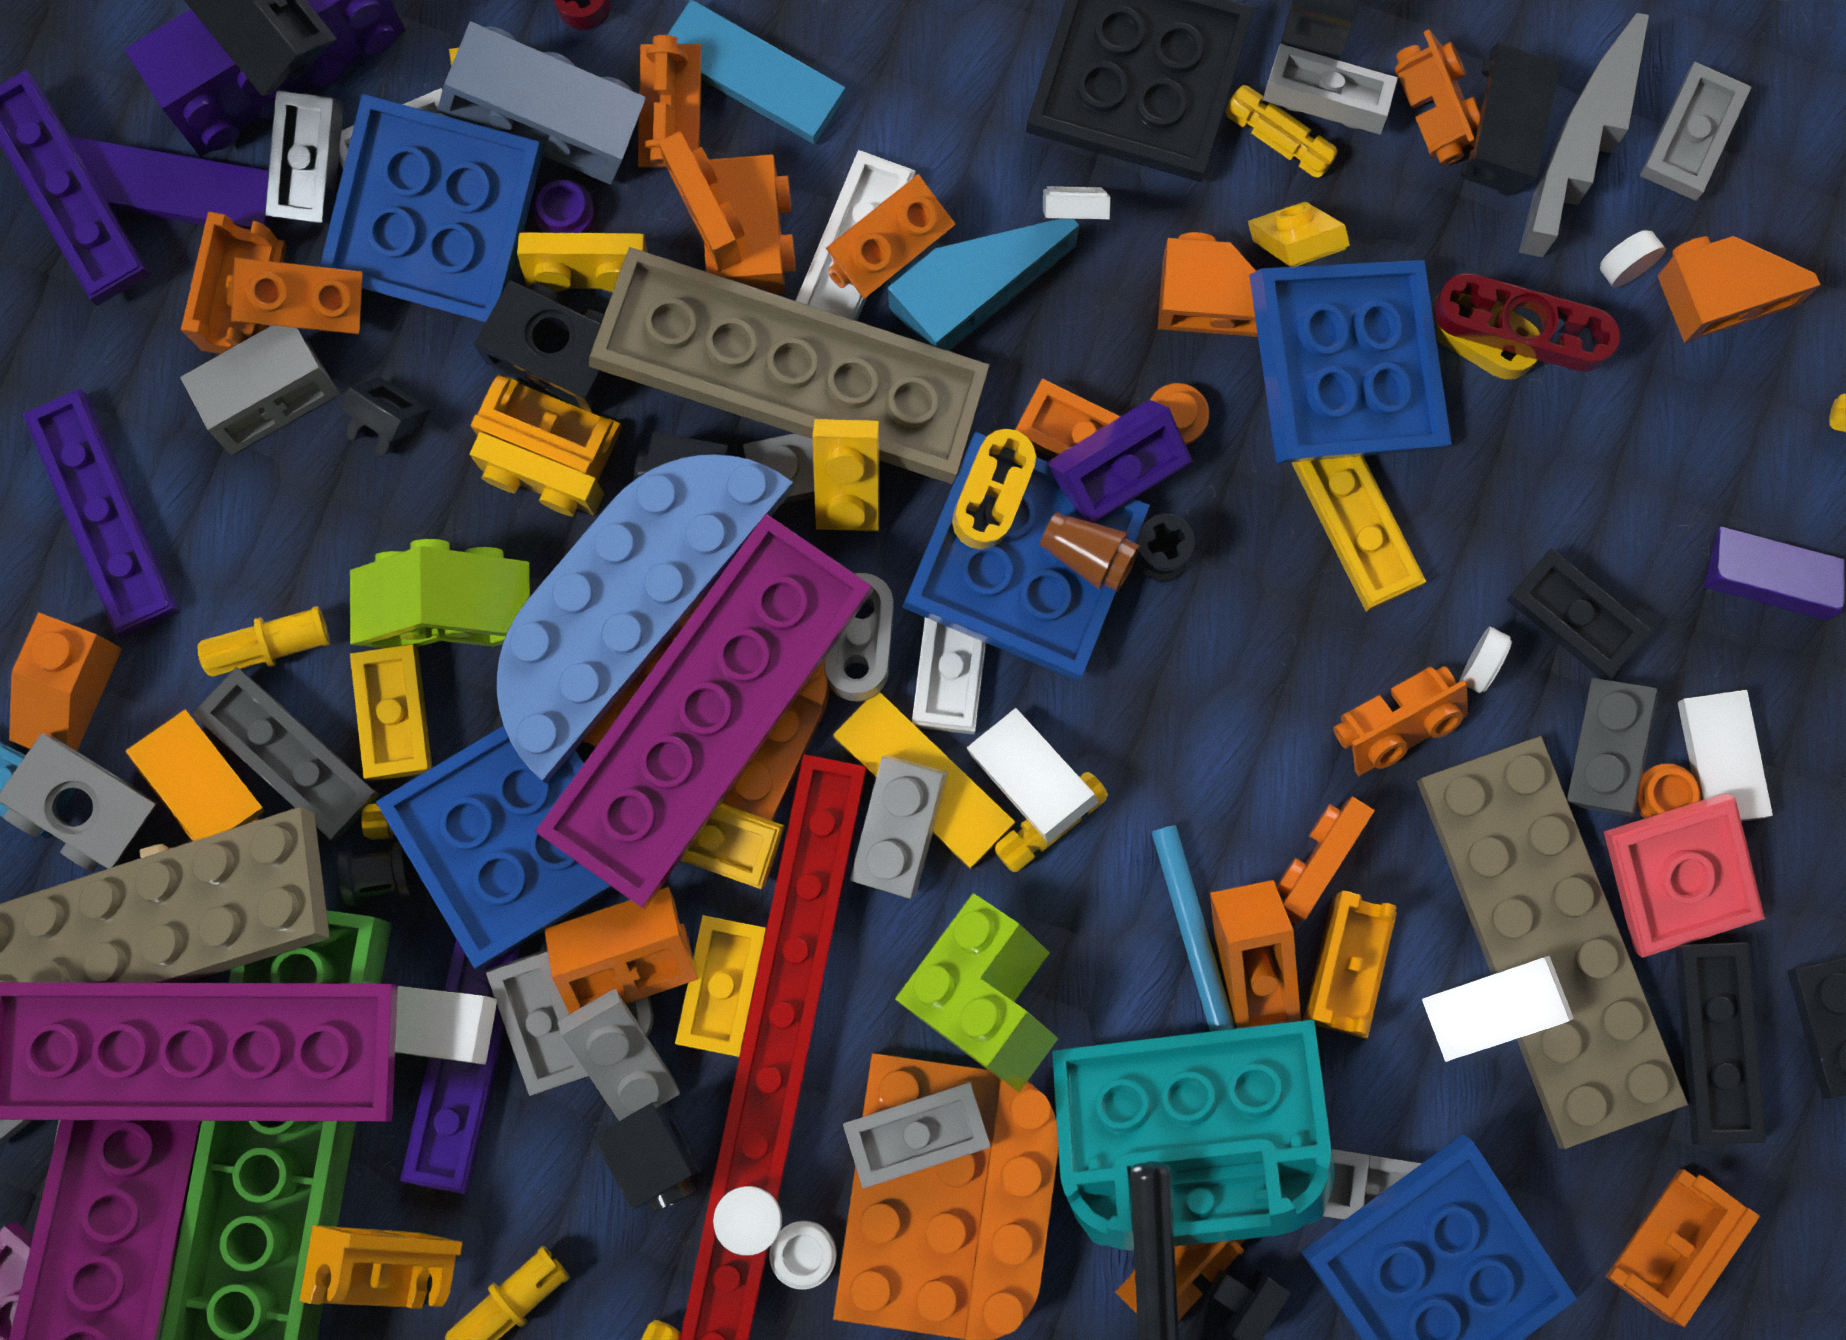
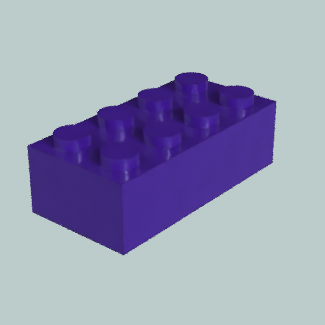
M306 0L337 39L330 47L324 50L312 66L298 79L293 80L288 75L274 92L265 96L258 92L191 9L124 50L163 111L201 157L211 150L217 151L228 147L236 141L241 131L259 120L273 118L276 91L303 94L315 86L328 85L342 74L344 68L363 56L374 55L387 49L394 42L396 36L406 31L391 0Z

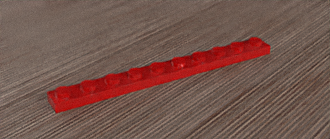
M803 754L680 1340H750L769 1247L754 1255H739L729 1251L716 1236L713 1224L714 1213L718 1203L727 1193L744 1186H755L764 1189L778 1203L867 774L866 766Z

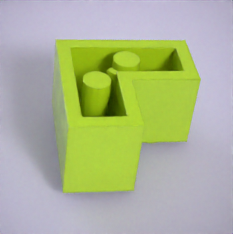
M439 539L412 541L410 543V550L404 552L388 551L377 553L375 555V562L350 570V645L390 648L413 644L416 647H420L437 641L490 647L502 645L516 615L530 598L529 562L504 558L502 549L492 547L470 548L465 550V552L452 551L448 541Z
M973 893L895 1000L1018 1092L1021 1091L1058 1040L1035 1017L1015 1003L1017 997L1050 952L1019 923Z

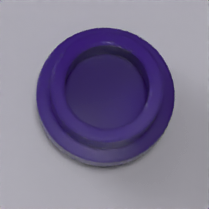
M555 180L546 184L537 193L533 201L532 213L535 223L542 233H585L593 222L595 208L591 195L581 184L571 180Z

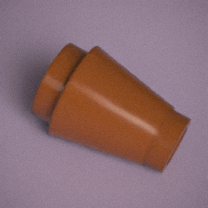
M1058 512L1049 521L1040 541V547L1050 551L1053 556L1097 589L1102 590L1106 586L1116 592L1120 590L1127 579L1140 550V545L1128 540V532L1071 516L1066 517Z

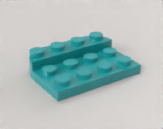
M1314 1020L1052 1051L1061 1183L1075 1218L1094 1243L1121 1250H1134L1131 1169L1135 1164L1148 1161H1159L1161 1164L1169 1166L1172 1171L1175 1246L1283 1235L1293 1232L1306 1224L1315 1223L1324 1215L1326 1203L1334 1185L1335 1166Z

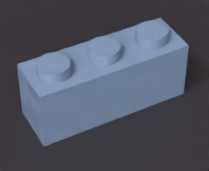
M470 21L444 83L437 112L454 119L539 141L545 144L544 157L611 185L627 149L646 97L633 92L621 80L612 77H598L575 67L563 55L554 52H541L517 42L510 33L503 29L492 26L483 27Z

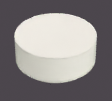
M1644 230L1621 242L1605 256L1600 264V271L1613 288L1623 286L1651 268L1663 256L1666 248L1653 231Z
M1489 626L1474 648L1459 682L1464 680L1468 688L1478 693L1485 692L1493 682L1512 644L1510 636Z
M755 1186L740 1187L727 1193L718 1203L713 1219L714 1230L718 1240L729 1251L739 1255L758 1254L771 1246L777 1239L782 1226L781 1209L776 1199L766 1190Z
M797 1221L787 1225L780 1231L770 1248V1264L773 1272L782 1283L795 1289H810L820 1285L831 1274L837 1258L836 1245L831 1234L823 1226L812 1221Z

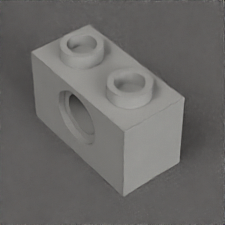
M48 733L40 734L0 792V803L8 807L3 816L5 820L36 838L43 829L65 842L60 851L61 854L91 872H95L99 864L108 869L117 865L159 803ZM68 788L82 789L92 799L93 812L84 824H69L58 813V799Z

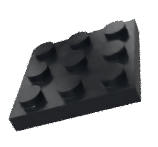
M1065 0L1027 120L1026 133L1202 183L1255 7L1231 0Z

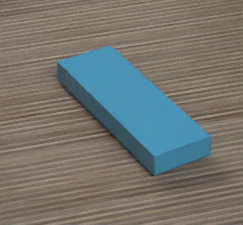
M694 0L689 1L667 34L677 37L678 44L702 45V81L814 145L846 97V88Z

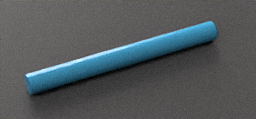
M1173 825L1151 832L1209 1030L1212 1032L1236 1029L1177 827Z

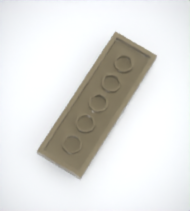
M629 247L589 359V367L813 439L814 419L879 421V461L953 484L957 475L989 369V364Z
M1542 737L1533 738L1416 781L1491 975L1550 956L1574 1019L1516 1038L1559 1149H1567L1688 1105Z
M298 807L1 903L0 982L187 983L330 939L315 813Z

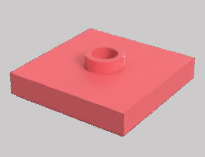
M1727 793L1604 831L1633 950L1642 958L1765 919L1735 797Z

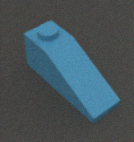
M1060 218L935 248L922 260L916 256L890 278L891 285L887 288L889 308L919 342L950 351L1074 249L1077 245L1079 224L1074 219Z

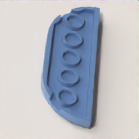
M697 455L658 466L635 479L611 501L526 601L511 624L502 646L497 671V698L503 725L510 742L524 763L544 783L547 784L716 583L764 515L768 514L771 517L794 490V484L791 480L763 464L727 455Z

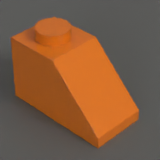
M1191 232L1182 234L1178 238H1168L1162 261L1158 329L1258 337L1249 274L1256 272V270L1230 242H1217L1212 235Z
M1708 236L1685 242L1672 251V259L1657 275L1684 343L1798 306L1821 285L1816 273L1735 236L1713 243L1710 242Z
M38 612L11 673L9 741L31 749L41 733H48L77 751L122 648L97 634Z
M1274 880L1211 892L1210 899L1215 943L1236 1029L1301 1021L1294 932Z

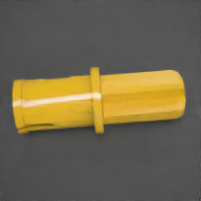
M315 606L310 610L264 622L261 617L255 618L254 626L202 640L198 643L197 648L203 670L208 676L213 677L231 672L235 667L241 669L262 662H266L268 667L276 665L277 658L322 645L328 646L330 645V638L320 607Z
M542 1245L534 1256L500 1286L494 1282L489 1285L488 1290L490 1294L447 1331L445 1339L498 1340L515 1324L523 1327L527 1324L525 1316L563 1282L566 1283L570 1279L569 1274L556 1258L552 1260V1253Z

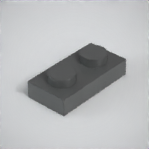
M1592 678L1567 797L1569 806L1635 818L1659 697L1657 688Z

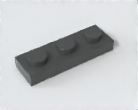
M235 667L192 713L295 808L302 807L315 813L316 827L334 842H338L361 817L363 808L367 804H373L380 796L373 787L238 667Z

